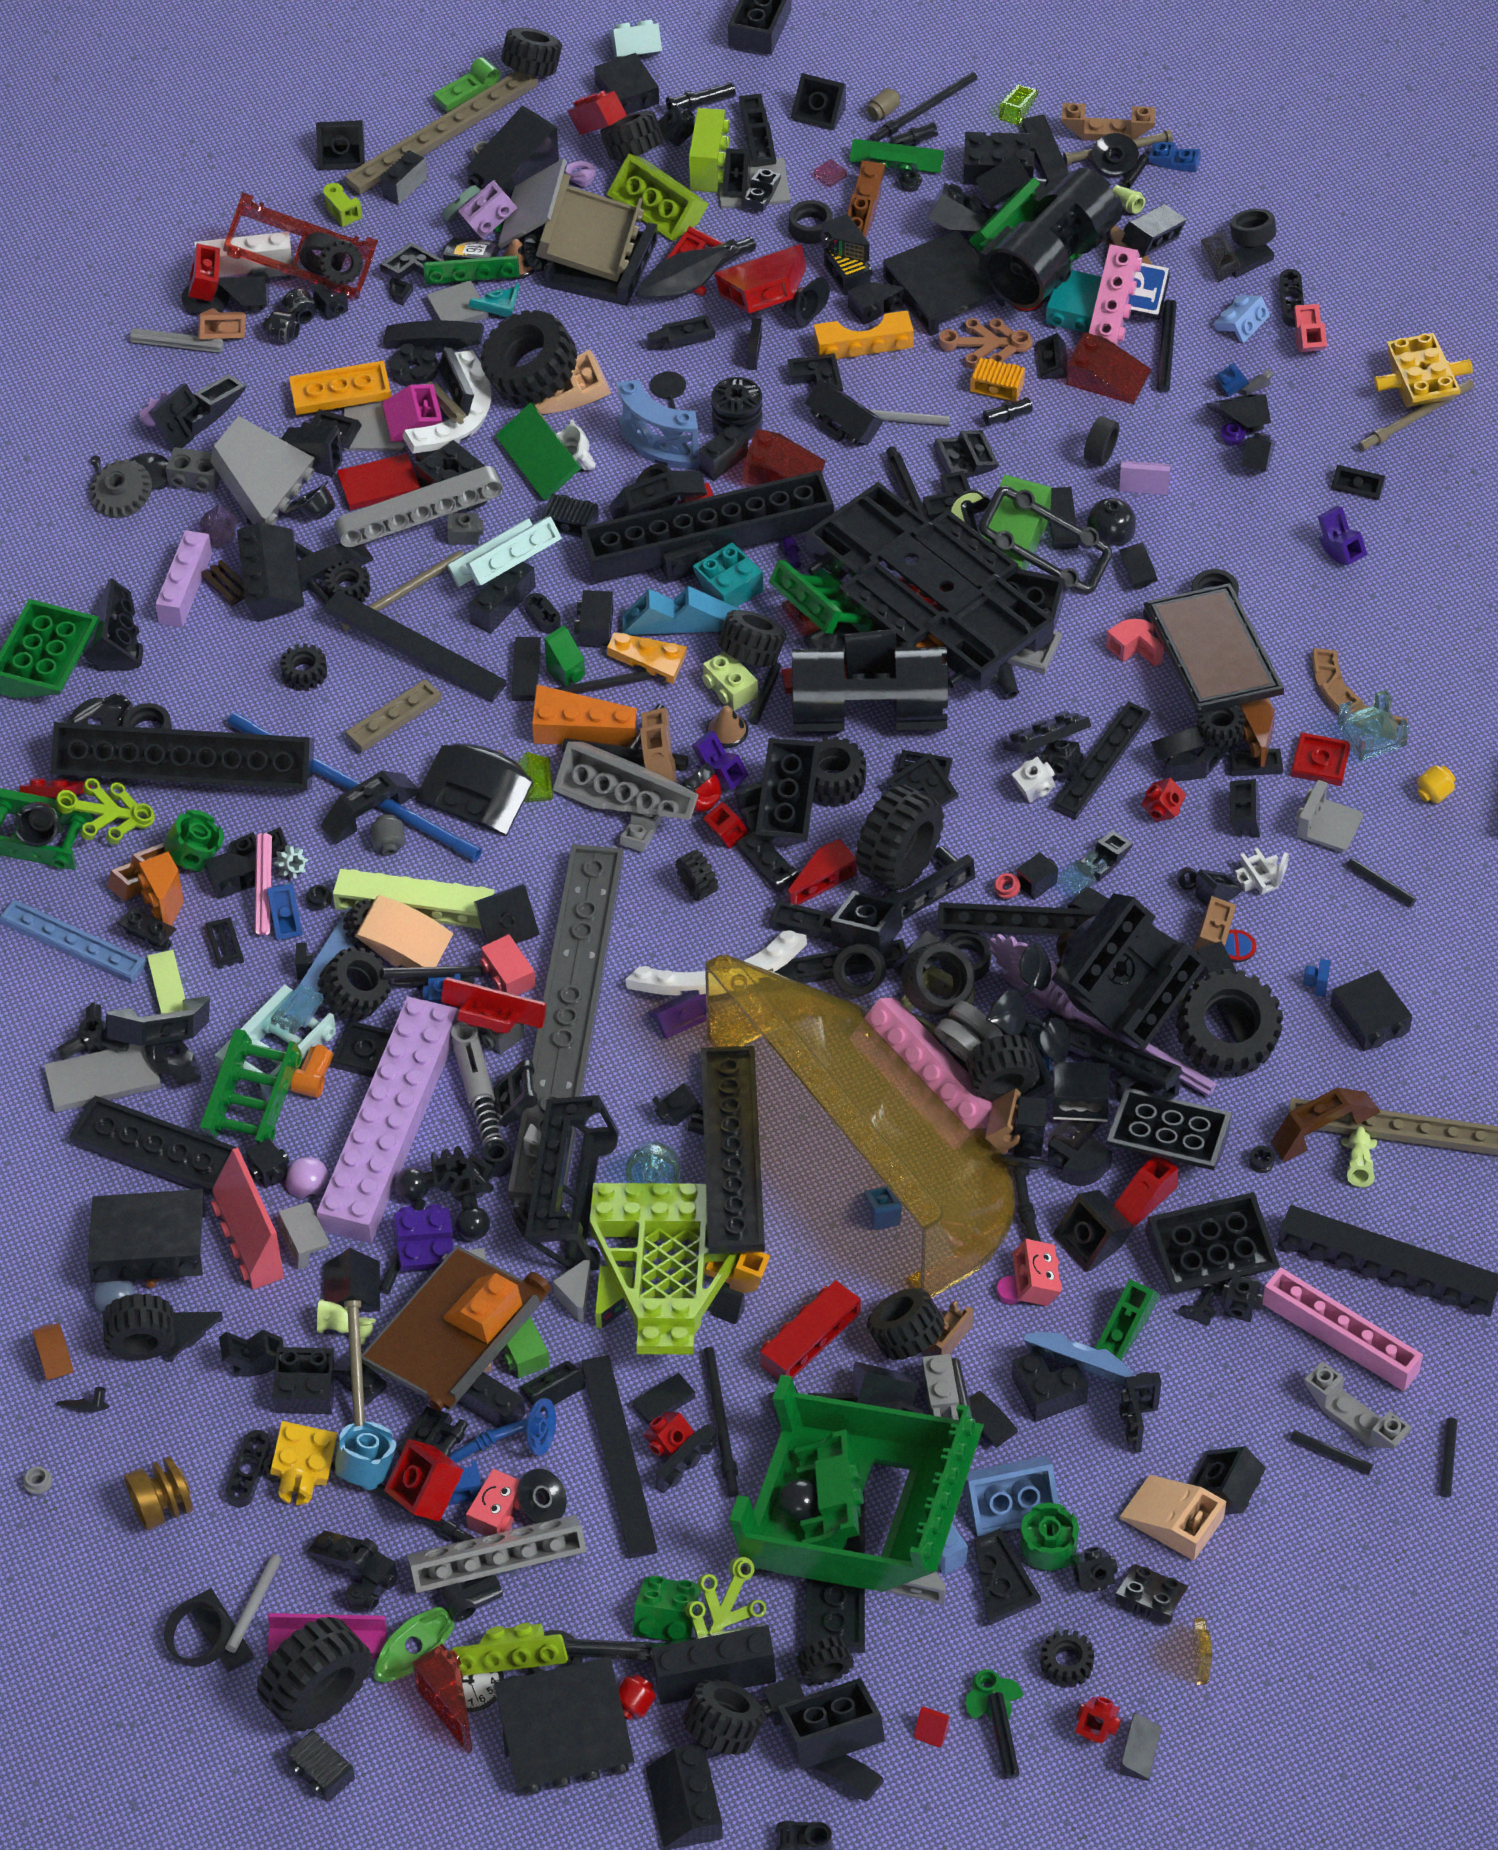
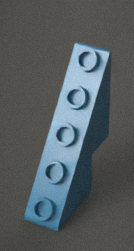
M690 586L685 588L674 600L648 589L621 615L622 633L641 635L721 632L727 613L731 610L741 609Z

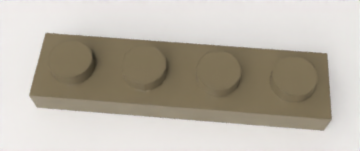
M424 679L345 731L346 738L363 753L442 700L441 693Z

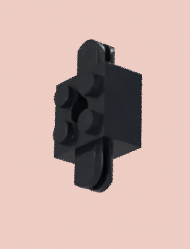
M454 440L438 450L415 453L416 460L419 462L416 464L417 479L422 488L485 467L483 463ZM487 501L473 505V507H481L485 505Z

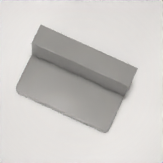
M307 1202L278 1212V1229L297 1268L308 1267L309 1253L329 1247L328 1238L311 1203Z

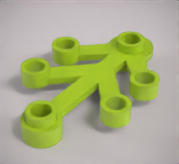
M89 778L85 781L83 786L84 793L88 796H95L101 804L80 801L69 790L61 791L55 800V807L62 814L71 813L74 810L101 815L94 821L83 825L80 834L85 840H93L100 829L115 819H127L120 826L111 827L106 834V840L110 844L116 845L120 843L123 835L135 827L141 829L149 828L155 820L152 807L145 803L137 804L126 792L124 785L118 782L111 785L107 794L100 787L98 780ZM88 785L94 786L95 789H90ZM113 789L119 790L120 794L115 793ZM113 800H120L126 808L119 807ZM85 829H90L93 833H88ZM111 833L116 834L118 838L113 837Z
M736 1557L729 1563L728 1572L732 1579L720 1604L715 1591L718 1584L716 1577L711 1574H703L698 1578L697 1585L703 1591L712 1624L709 1631H707L703 1620L706 1608L702 1602H689L686 1605L685 1611L687 1616L691 1618L696 1636L721 1632L728 1625L749 1617H762L766 1613V1604L762 1600L756 1599L749 1601L746 1606L731 1611L744 1581L750 1579L754 1573V1564L749 1558ZM742 1564L747 1566L745 1574H742L740 1570ZM706 1578H709L711 1581L709 1588L704 1586ZM756 1603L759 1604L760 1610L757 1614H755L753 1611V1606ZM694 1605H697L699 1607V1612L697 1615H694L692 1613V1608Z

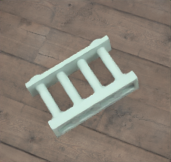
M551 516L533 525L530 519L527 518L447 564V567L458 587L474 579L477 586H481L562 538Z
M283 985L241 1030L246 1031L252 1040V1044L267 1048L270 1047L260 1040L267 1033L271 1032L288 1043L290 1041L295 1042L302 1053L300 1068L311 1046L323 1045L326 1041L328 1042L333 1038L336 1031L334 1015L329 1013L321 1022L312 1017L307 1025L312 1031L303 1040L278 1024L281 1020L282 1011L293 995V990ZM231 1039L215 1054L217 1071L221 1069ZM271 1060L278 1066L269 1075L278 1076L282 1062ZM247 1061L243 1064L244 1069L264 1073ZM260 1084L262 1098L268 1101L273 1086Z

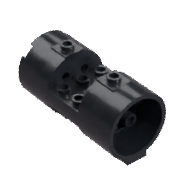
M1086 168L1069 171L1066 175L1060 172L1034 198L1032 216L1036 219L1033 222L1018 223L1013 228L1006 226L980 252L979 270L985 273L992 289L1009 304L1018 308L1031 309L1038 306L1053 289H1057L1063 282H1067L1071 275L1070 254H1086L1093 248H1096L1102 241L1105 242L1110 236L1113 227L1122 217V203L1120 197H1115L1109 188L1111 183L1097 172Z
M899 642L900 648H894V678H891L890 673L874 674V679H865V674H848V679H844L843 648H838V643L823 644V649H792L793 732L845 731V700L894 699L895 730L947 729L948 715L943 714V709L948 707L947 662H942V657H947L946 647H915V642Z

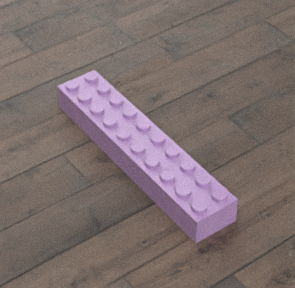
M407 996L317 1210V1218L324 1232L372 1243L394 1190L395 1179L403 1168L453 1046L451 1030L459 1022L457 1021L458 1008Z

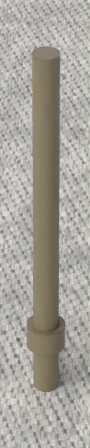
M1469 379L1458 385L1460 394L1455 398L1473 389V381ZM1453 399L1425 404L1389 426L1378 428L1371 433V436L1358 443L1360 450L1365 451L1375 444H1382L1392 434Z
M461 550L455 552L375 601L369 607L376 611L382 610L447 570V564L463 556L464 553ZM344 622L340 623L344 631L352 628Z

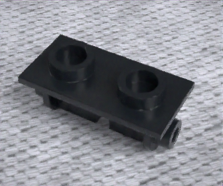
M132 908L117 923L123 927L126 934H132L142 940L148 939V943L158 947L161 951L170 949L172 941L169 940V937L176 931L175 927L135 908Z

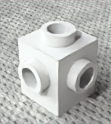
M1038 757L1024 762L1018 770L1012 773L1016 786L1029 803L1039 797L1046 796L1055 787L1052 778L1055 775L1053 769L1047 762L1043 764Z

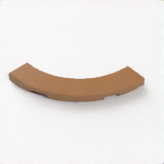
M1313 648V675L1321 695L1329 706L1348 723L1368 734L1393 742L1405 743L1408 718L1394 716L1378 709L1373 710L1363 704V700L1349 687L1347 688L1342 679L1338 662V651Z

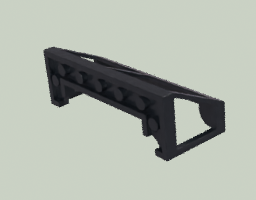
M599 1095L547 1099L525 1239L528 1244L569 1270L583 1260H590V1270H599L600 1252L597 1248L588 1246L586 1243L593 1183H595L599 1156L612 1153L617 1147L619 1131ZM600 1113L607 1127L587 1128L584 1125H586L587 1120L592 1115ZM573 1126L584 1133L575 1191L564 1185ZM562 1192L574 1199L572 1216L568 1211H560ZM567 1241L565 1259L542 1245L541 1242Z

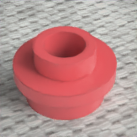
M1009 873L1001 874L994 883L996 894L1003 899L1015 897L1021 887L1019 879ZM1006 885H1012L1010 889L1004 890Z

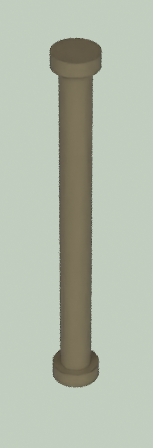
M1167 129L1164 130V133L1132 140L1140 148L1157 142H1173L1171 130ZM1093 148L1074 153L1064 152L1063 159L1066 166L1072 165V162L1092 158Z
M358 1300L344 1302V1308L347 1309L354 1427L363 1426L365 1422L359 1323L361 1301Z

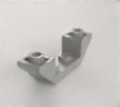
M1323 1361L1304 1379L1305 1385L1323 1413L1368 1447L1394 1449L1412 1431L1410 1425L1391 1411L1381 1418L1343 1390L1345 1377Z

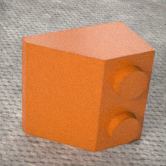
M497 1273L480 1277L443 1318L450 1324L488 1344L522 1307L523 1304L518 1285Z

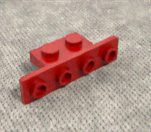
M446 977L443 981L441 1001L445 1004L460 1007L457 1021L465 1022L472 1027L488 1028L495 1033L507 1034L517 1022L537 1028L544 1026L547 1004L544 1002Z

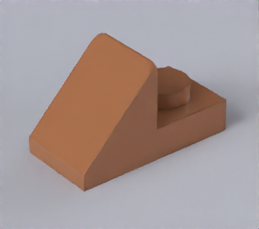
M211 308L199 314L198 338H245L246 314L243 312L220 313L216 309Z

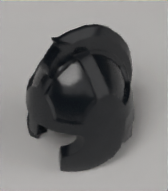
M31 802L25 805L16 816L19 828L15 833L24 843L30 846L46 845L53 841L57 834L63 832L64 829L56 810L43 802Z

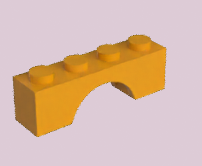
M908 310L884 314L881 323L867 331L849 330L838 321L814 324V344L817 355L835 353L836 359L913 348L914 330Z

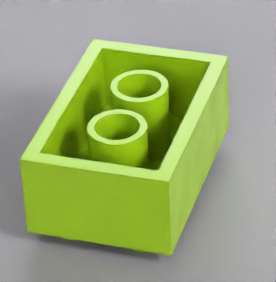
M697 108L689 154L690 191L718 192L719 183H724L725 170L721 168L725 167L726 148L730 147V137L726 136L729 133L730 121L725 119V110Z

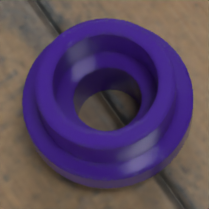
M1228 423L1221 429V437L1227 445H1239L1245 438V429L1240 424Z

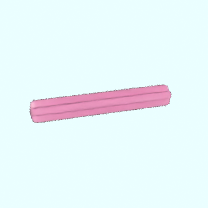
M267 833L257 834L254 932L259 936L270 934L271 909L266 887H271L272 836Z

